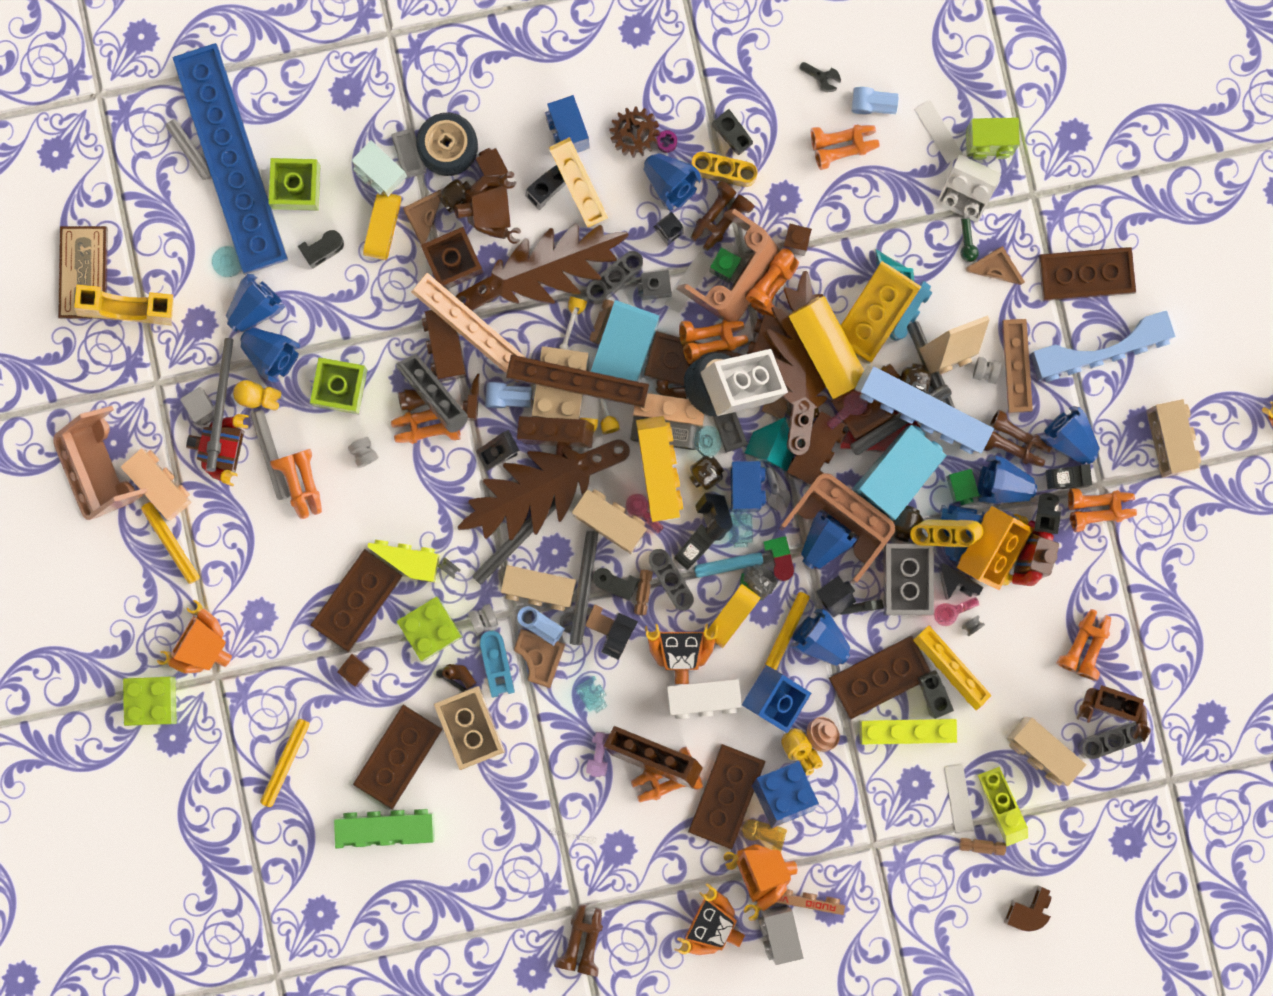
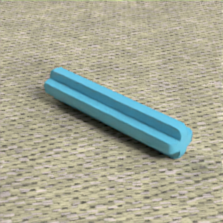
M758 552L699 564L694 567L695 575L699 578L744 569L755 564L761 565L763 564V556Z

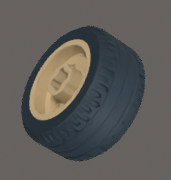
M443 112L433 115L421 125L416 138V147L421 161L430 171L442 176H454L467 170L473 164L478 153V139L473 126L467 119L458 114ZM446 142L450 143L449 147H445Z
M710 352L702 355L688 367L684 375V390L691 404L703 414L713 417L718 416L700 372L714 362L732 358L725 353Z

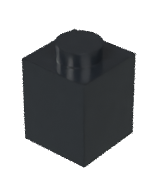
M839 575L816 591L821 603L833 618L856 602L853 596L855 589L848 580L844 582Z

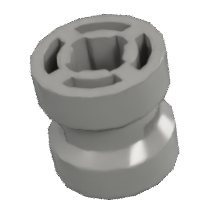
M978 357L973 372V379L979 381L985 379L988 383L995 385L1002 363L995 360L988 362L986 358Z
M364 437L348 446L350 453L355 455V463L358 468L367 466L379 458L376 451L370 448L371 441L369 437Z
M490 604L483 606L482 610H473L468 613L477 634L483 632L487 627L493 628L499 625Z

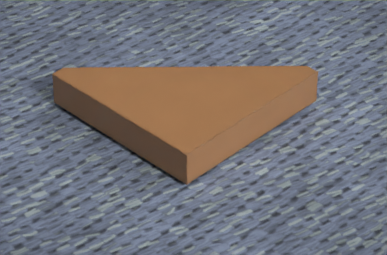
M441 189L403 207L421 245L426 243L441 202L439 199L442 197Z
M1003 246L965 269L969 273L1018 285L1025 283Z

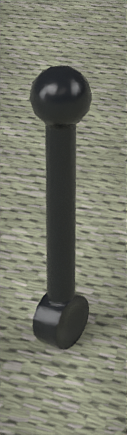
M442 669L437 670L436 676L438 678H443L462 692L467 691L466 688L453 679L444 678Z

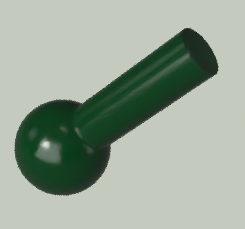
M970 218L961 219L964 246L961 248L960 255L964 261L973 262L978 258L979 250L973 245Z

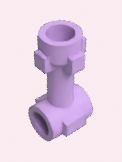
M596 732L595 736H593L592 742L596 743L594 760L589 759L586 767V773L591 774L590 776L599 778L606 776L608 763L603 762L605 751L603 746L609 736L608 733Z

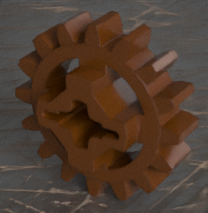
M637 106L634 107L633 112L625 108L626 114L623 115L618 112L619 120L612 119L611 121L615 128H609L610 133L614 135L610 139L612 143H616L615 148L617 151L622 149L624 156L630 152L632 158H635L636 153L639 152L643 157L644 150L647 149L651 152L652 148L650 145L658 144L655 138L660 136L659 130L656 129L659 127L658 121H654L653 113L647 116L646 108L639 112ZM633 125L637 129V139L633 135ZM630 142L635 146L627 145L626 143Z

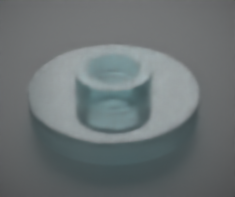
M221 247L212 257L213 269L222 277H233L242 269L234 247Z
M703 426L697 430L694 441L699 454L709 457L715 456L721 447V438L717 429L712 426Z

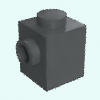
M669 270L642 273L641 280L637 281L638 294H643L644 300L671 297Z

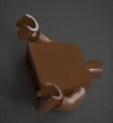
M508 171L504 177L500 174L482 176L471 186V189L465 191L466 203L454 206L456 218L467 217L468 223L476 231L490 237L506 239L507 237L510 243H519L521 239L514 238L512 233L520 234V228L516 227L511 231L507 229L511 227L507 189L514 188L517 183L516 181L510 182L507 178H513L514 172Z
M1100 685L1099 690L1089 688L1086 691L1076 716L1077 720H1079V717H1084L1087 719V723H1090L1093 712L1096 710L1123 720L1135 722L1137 727L1132 734L1134 739L1140 736L1143 742H1145L1151 732V729L1147 726V709L1143 705L1145 699Z

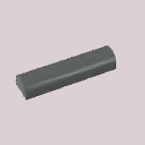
M417 354L396 363L399 372L449 432H456L466 424L468 415Z

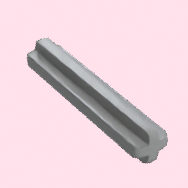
M177 120L169 121L166 124V128L202 180L210 178L211 174L208 165Z

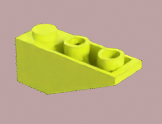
M375 539L374 543H368L369 549L409 578L435 583L440 557L439 554L434 553L435 549L421 547L420 551L411 550L412 545L398 543L397 547L388 546V541Z
M1000 766L979 774L980 784L1006 846L1028 839V826Z

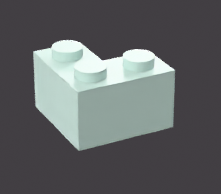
M372 140L352 159L355 166L353 170L356 172L357 177L365 184L369 181L371 183L370 186L378 194L383 192L389 196L407 177L405 171Z

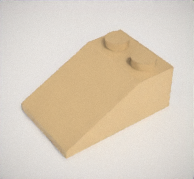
M988 315L950 329L921 347L919 350L929 373L933 374L939 371L940 375L953 370L952 366L956 364L959 367H963L972 363L971 358L979 354L990 321Z

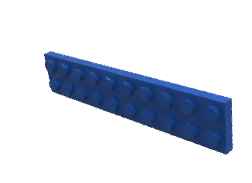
M217 43L172 57L243 274L246 275L288 261L287 253L272 208L269 205V199Z

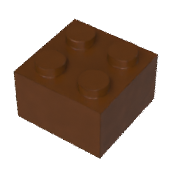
M460 227L420 245L436 281L446 289L484 274L464 227Z

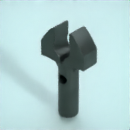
M802 62L799 66L801 71L820 80V90L826 93L837 90V87L830 85L827 79L832 78L841 83L839 72L832 67L829 71L823 72L806 62Z
M879 599L855 603L841 612L840 615L884 609L883 601Z

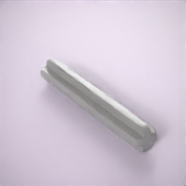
M263 410L255 411L251 414V419L276 498L284 500L290 497V492L283 472L273 470L270 465V461L279 459L268 422Z

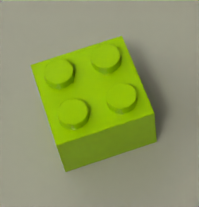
M1019 117L972 118L966 128L967 157L973 156L974 160H983L987 156H996V159H1008L1020 146Z
M270 158L269 205L273 210L319 211L321 165L318 160Z
M318 357L310 404L314 407L359 415L368 369L365 365Z
M437 596L396 621L421 662L426 661L463 638Z
M176 677L123 678L124 726L177 724Z

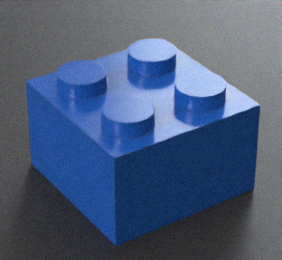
M574 95L548 103V111L545 112L549 130L555 131L552 134L554 144L570 137L577 153L590 149L589 136Z
M761 461L732 462L730 466L731 512H759L762 506L766 505V491L761 490V483L765 481V467H761Z
M765 665L743 701L742 706L788 733L812 693L780 672Z
M799 761L757 777L752 785L771 828L811 813L819 805Z

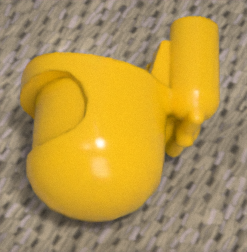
M243 380L235 385L233 397L239 405L254 409L262 405L264 408L276 411L279 408L277 399L281 397V391L272 387L264 389L256 382Z
M793 728L788 733H784L781 744L787 757L793 761L798 760L807 776L814 772V768L819 769L823 766L818 752L812 748L805 732Z

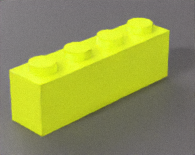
M957 719L859 720L860 744L957 743Z

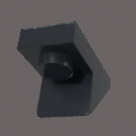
M507 430L476 450V453L485 470L489 471L518 455L517 452L520 450L510 431Z
M942 563L938 567L946 600L950 599L957 586L961 587L959 591L968 597H972V595L979 596L982 592L983 586L948 565Z

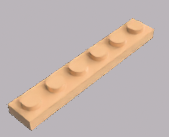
M428 273L420 279L411 291L412 294L506 374L511 355L525 357Z

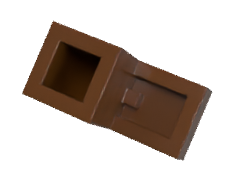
M1038 885L1030 907L1012 900L1004 923L1027 932L1043 928L1051 918L1048 914L1043 913L1044 908L1048 909L1051 903L1052 896L1049 895L1051 890Z

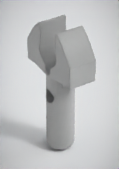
M767 467L765 472L772 491L770 497L766 498L767 503L771 508L778 511L779 509L775 502L778 494L779 497L783 498L785 508H787L791 500L790 492L781 490L774 467Z

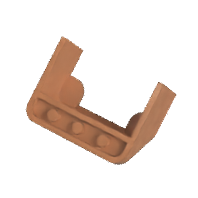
M732 209L725 211L723 216L746 231L744 236L745 244L754 252L730 290L724 286H714L704 296L688 284L678 285L676 288L679 292L722 321L740 320L750 304L746 300L747 294L768 272L769 264L775 255L780 252L777 244L762 227L737 210Z
M113 406L79 414L59 430L53 438L54 447L81 514L86 520L98 518L132 504L147 493L146 488L135 491V488L129 482H119L103 441L108 437L110 431L109 424L104 418L114 410Z
M821 474L806 491L779 529L783 531L796 513L805 519H813L820 509H823L860 537L854 545L853 552L855 557L864 563L850 581L854 585L860 580L893 536L895 525L889 517L833 475Z

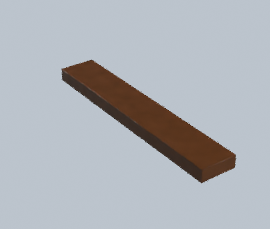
M511 355L506 378L642 408L645 407L649 384L516 355Z

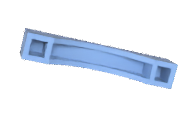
M1166 310L1141 319L1135 329L1124 340L1111 347L1096 351H1077L1055 344L1033 351L1030 357L1038 381L1045 379L1047 383L1059 379V374L1067 372L1068 376L1082 372L1081 368L1088 365L1090 369L1104 365V360L1112 359V362L1125 359V354L1130 352L1138 355L1147 352V347L1156 345V348L1170 345L1169 340L1176 336Z

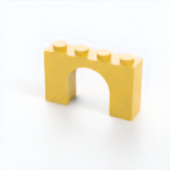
M76 285L74 309L77 316L172 326L174 307L172 294L149 292V297H126L105 293L101 287Z

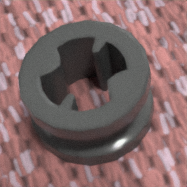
M444 557L443 564H439L438 567L454 579L456 577L455 573L460 572L461 569Z
M567 612L560 618V626L565 628L564 632L571 633V629L568 626L564 627L563 622L567 621L565 618L571 616L573 619V612Z
M979 615L961 627L967 630L966 635L968 637L985 626L984 622L979 621Z

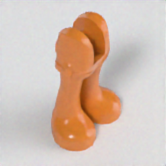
M857 124L853 128L826 134L820 127H813L810 130L812 147L814 151L816 150L815 159L820 170L829 168L830 163L835 160L852 155L863 156L880 147L879 140L877 139L863 140V137L876 133L875 125L861 126ZM842 142H853L852 145L830 150L822 149L827 146H831Z
M787 248L780 250L769 264L768 272L746 296V300L751 303V307L762 315L766 314L775 317L771 309L775 307L772 303L774 296L787 280L792 278L799 265V261L794 257L792 251Z
M723 320L722 323L694 328L691 321H681L679 324V337L681 344H685L683 348L685 359L689 364H692L704 354L722 350L733 351L735 348L747 344L748 337L746 335L733 337L734 332L745 328L744 322ZM720 336L721 340L707 343H691L710 337Z
M431 409L417 413L406 412L403 416L391 420L393 428L410 425L411 428L409 432L394 435L395 443L409 442L414 444L418 440L438 435H446L451 440L456 441L461 440L460 430L453 433L449 432L442 423L419 428V423L438 419Z
M311 448L270 461L273 470L283 472L290 491V504L294 507L300 519L309 517L305 500H307L309 508L314 515L322 513L320 492L316 489L311 470ZM295 464L298 466L305 488L304 492H302Z
M1078 488L1069 489V510L1105 505L1110 507L1109 510L1071 512L1070 523L1073 531L1081 532L1090 523L1101 521L1122 522L1124 519L1137 516V509L1122 510L1121 502L1135 500L1134 493L1116 490L1109 494L1088 496L1083 495Z
M1090 609L1078 625L1079 631L1067 655L1060 656L1056 664L1070 672H1076L1082 650L1088 637L1091 636L1093 639L1076 674L1093 681H1098L1100 672L1096 669L1095 664L1105 639H1108L1110 636L1109 629L1112 618L1105 615L1099 628L1092 625L1097 611Z
M687 746L679 750V752L692 757ZM644 770L641 775L631 781L632 787L644 785L650 781L653 790H647L643 794L636 796L639 802L657 801L661 796L687 786L672 780L660 784L658 780L663 777L648 770ZM700 776L693 788L695 790L704 788Z

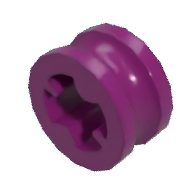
M670 130L662 131L660 136L657 137L658 149L664 153L673 152L677 146L676 134ZM666 136L671 137L670 141H674L668 147H664V142H660L665 140Z

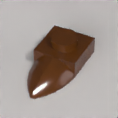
M477 373L472 382L468 401H463V410L468 415V421H477L480 373Z

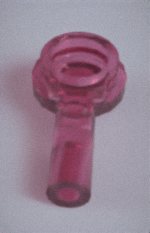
M852 392L847 395L843 403L844 408L826 423L831 430L850 414L860 415L864 413L868 404L867 401L860 398L861 393Z
M638 493L628 497L625 504L628 513L632 516L642 517L657 534L660 533L664 527L659 521L652 522L650 512L648 511L649 503L647 498Z
M974 597L958 605L940 604L934 610L935 621L941 626H951L955 623L959 614L979 606V601L977 597Z

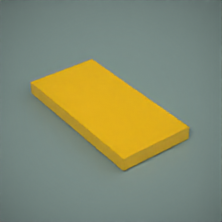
M883 261L879 264L840 325L854 352L872 363L922 287Z

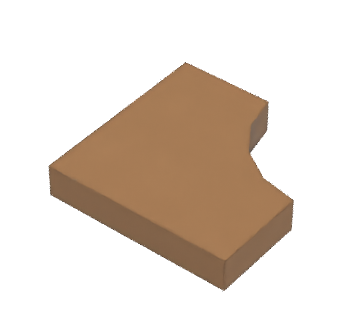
M521 629L513 651L520 654L527 662L529 670L528 681L551 688L566 644L557 641L553 646L535 633Z

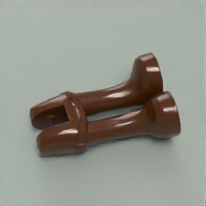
M722 180L719 181L716 187L718 196L708 212L696 221V226L690 236L691 240L695 242L706 228L713 234L708 237L702 247L706 251L710 250L717 242L723 240L724 233L733 223L723 216L717 225L713 224L721 211L737 194L729 184ZM739 194L729 210L735 209L741 214L750 213L755 206L747 198Z
M998 409L989 426L1025 444L1024 447L1019 446L993 431L984 451L998 448L1021 459V462L1025 465L1031 464L1043 467L1046 461L1030 453V450L1033 446L1041 451L1050 453L1052 448L1040 439L1039 435L1030 434L1012 424L1008 420L1006 413Z
M580 904L570 922L572 929L567 950L563 956L556 959L554 967L575 971L582 933L586 932L584 950L577 972L598 977L599 968L594 963V953L599 932L603 928L601 924L602 909L595 907L591 919L592 923L586 924L583 923L586 905Z

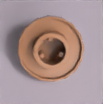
M817 717L808 724L806 729L807 738L812 747L817 751L828 752L838 745L840 734L835 723L829 718Z

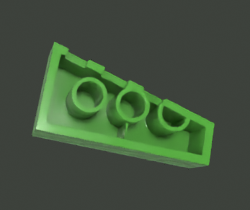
M414 809V814H405V810H391L390 815H381V811H368L367 816H357V812L343 813V817L334 820L335 849L344 848V846L365 847L376 844V846L395 845V843L402 845L435 842L434 813H428V809Z

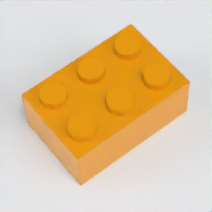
M991 506L989 511L984 514L983 522L981 523L983 527L982 538L967 548L966 552L960 557V563L957 568L973 578L1000 590L1034 528Z

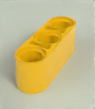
M707 152L696 153L691 162V165L699 170L702 178L715 181L722 180L728 184L741 187L752 186L758 175V170L753 163ZM698 160H704L708 166L705 169H699L695 163ZM727 165L731 171L728 174H721L718 171V167ZM744 170H749L752 172L753 177L747 180L742 178L740 173Z
M383 192L381 194L377 193L364 244L363 256L387 261L401 206L402 197L400 195L390 194L387 196Z
M928 519L914 526L910 536L912 541L920 546L969 547L982 538L983 527L980 523L973 520ZM922 528L926 530L928 536L923 534ZM944 529L949 532L950 537L945 535ZM966 529L971 532L972 538L966 534Z
M743 584L740 585L708 628L709 631H714L716 625H718V635L715 638V643L722 649L761 599V597Z

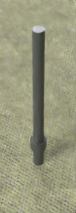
M232 338L224 339L211 438L207 442L206 452L208 453L206 470L211 472L216 471L217 457L221 452L220 435L234 343Z

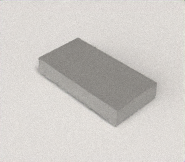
M410 128L391 134L400 167L407 175L405 179L427 173L417 151L414 129Z

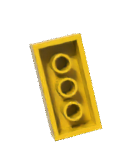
M664 416L636 420L652 522L680 518L679 510L684 509L680 490H676V487H680L677 468L672 466L677 464L674 447L669 445V442L673 441L670 422L665 423Z

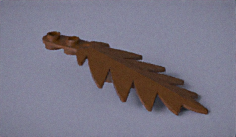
M575 223L562 236L554 249V229L549 228L535 246L530 257L529 239L525 238L513 251L505 266H503L501 259L497 260L492 269L491 276L458 293L455 297L461 302L466 299L464 305L473 311L499 296L512 303L519 304V300L513 292L535 301L554 304L555 300L541 286V283L559 291L579 295L581 291L564 272L579 278L601 280V276L587 261H617L616 256L610 249L624 241L629 234L627 232H615L604 235L603 226L598 225L579 242V225Z
M808 271L802 272L797 291L788 287L784 288V293L792 312L807 305L811 300L823 296V294L813 295ZM772 307L771 309L778 323L791 338L789 339L770 329L765 331L774 347L789 363L787 364L775 358L785 386L790 390L782 396L792 405L787 448L794 455H803L810 446L814 409L820 407L827 400L826 396H817L826 388V385L789 318L791 313L778 307ZM802 416L805 418L803 424L800 421ZM799 439L801 440L800 448L797 445Z
M616 439L582 454L563 447L561 452L566 458L546 452L528 451V457L541 470L516 463H503V468L518 483L503 479H484V485L496 497L470 499L468 504L475 511L467 516L457 526V529L469 530L482 526L484 538L488 539L497 530L506 516L509 540L512 541L521 529L530 507L533 533L537 535L548 516L554 496L558 522H562L572 504L578 482L581 494L584 495L589 486L590 475L625 461L629 457L630 447L625 441ZM620 447L623 451L616 453L614 449ZM599 456L601 461L594 462L593 457Z

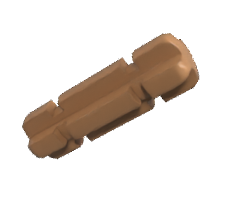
M609 299L603 301L601 306L603 310L599 312L593 327L595 331H592L589 338L591 342L600 344L614 301Z
M642 569L640 571L639 579L641 581L638 583L637 604H635L634 614L645 616L648 606H646V603L649 601L650 581H652L653 576L651 570Z
M961 838L959 849L961 851L970 852L972 850V852L994 853L995 855L1003 856L1006 853V844L978 839L971 841L969 838Z

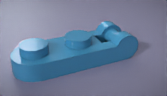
M925 281L919 284L922 287L889 335L892 340L898 341L907 336L908 330L906 327L910 322L914 323L919 316L920 311L918 308L921 303L925 304L933 293L930 291L931 285Z
M496 631L485 632L481 636L480 647L491 696L494 698L499 697L501 693H515L504 640ZM504 676L505 683L497 685L495 678Z

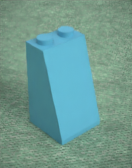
M615 300L590 372L638 382L659 324V315Z
M910 425L902 430L851 490L892 521L896 520L947 455L937 442H931L925 437V432L921 428Z

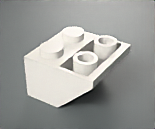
M959 154L936 204L978 223L997 187L1001 173Z

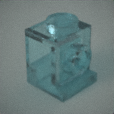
M730 514L733 526L728 531L729 544H734V548H748V544L753 543L752 514ZM741 526L745 528L744 535H739L736 530L738 527Z
M594 675L575 687V690L589 712L594 710L597 714L608 705L604 700V697L607 696L600 684L597 686L594 684V681L597 680Z

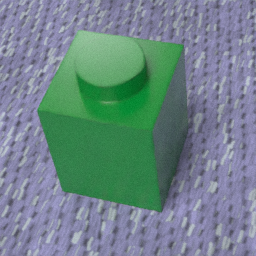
M721 247L710 266L709 272L730 283L742 258Z
M972 469L946 476L953 504L960 502V505L964 506L974 503L973 498L978 497L979 493Z

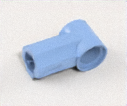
M854 87L851 111L863 115L871 114L872 112L896 115L899 94L874 91V89L869 87Z
M495 382L486 383L485 407L530 408L532 387L507 386V384Z
M530 606L521 608L517 615L518 622L523 627H526L553 646L559 641L565 629ZM528 612H533L535 619L532 623L527 624L525 622V615Z

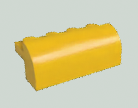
M825 296L817 297L807 305L792 312L789 318L831 397L834 399L854 389L864 369Z

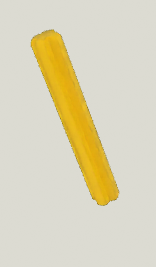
M152 502L144 504L141 507L142 512L189 584L196 582L200 576Z
M803 592L797 594L765 665L774 670H777L810 599L808 594Z
M303 719L297 720L260 800L262 805L266 807L273 806L309 728L310 723Z

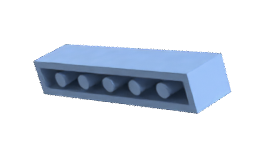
M871 365L866 366L855 388L856 391L861 393V399L870 403L875 400L881 403L879 408L891 414L894 410L901 413L900 418L911 424L916 421L921 424L920 428L930 434H933L934 431L940 433V439L950 444H953L954 441L961 444L960 449L969 454H973L974 451L982 454L994 430L991 426Z

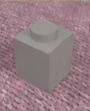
M198 387L180 399L194 423L197 425L202 423L204 426L213 421L215 407L204 389Z

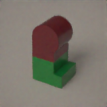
M787 537L763 541L764 552L771 550L774 562L773 575L781 582L789 580L794 574V566Z

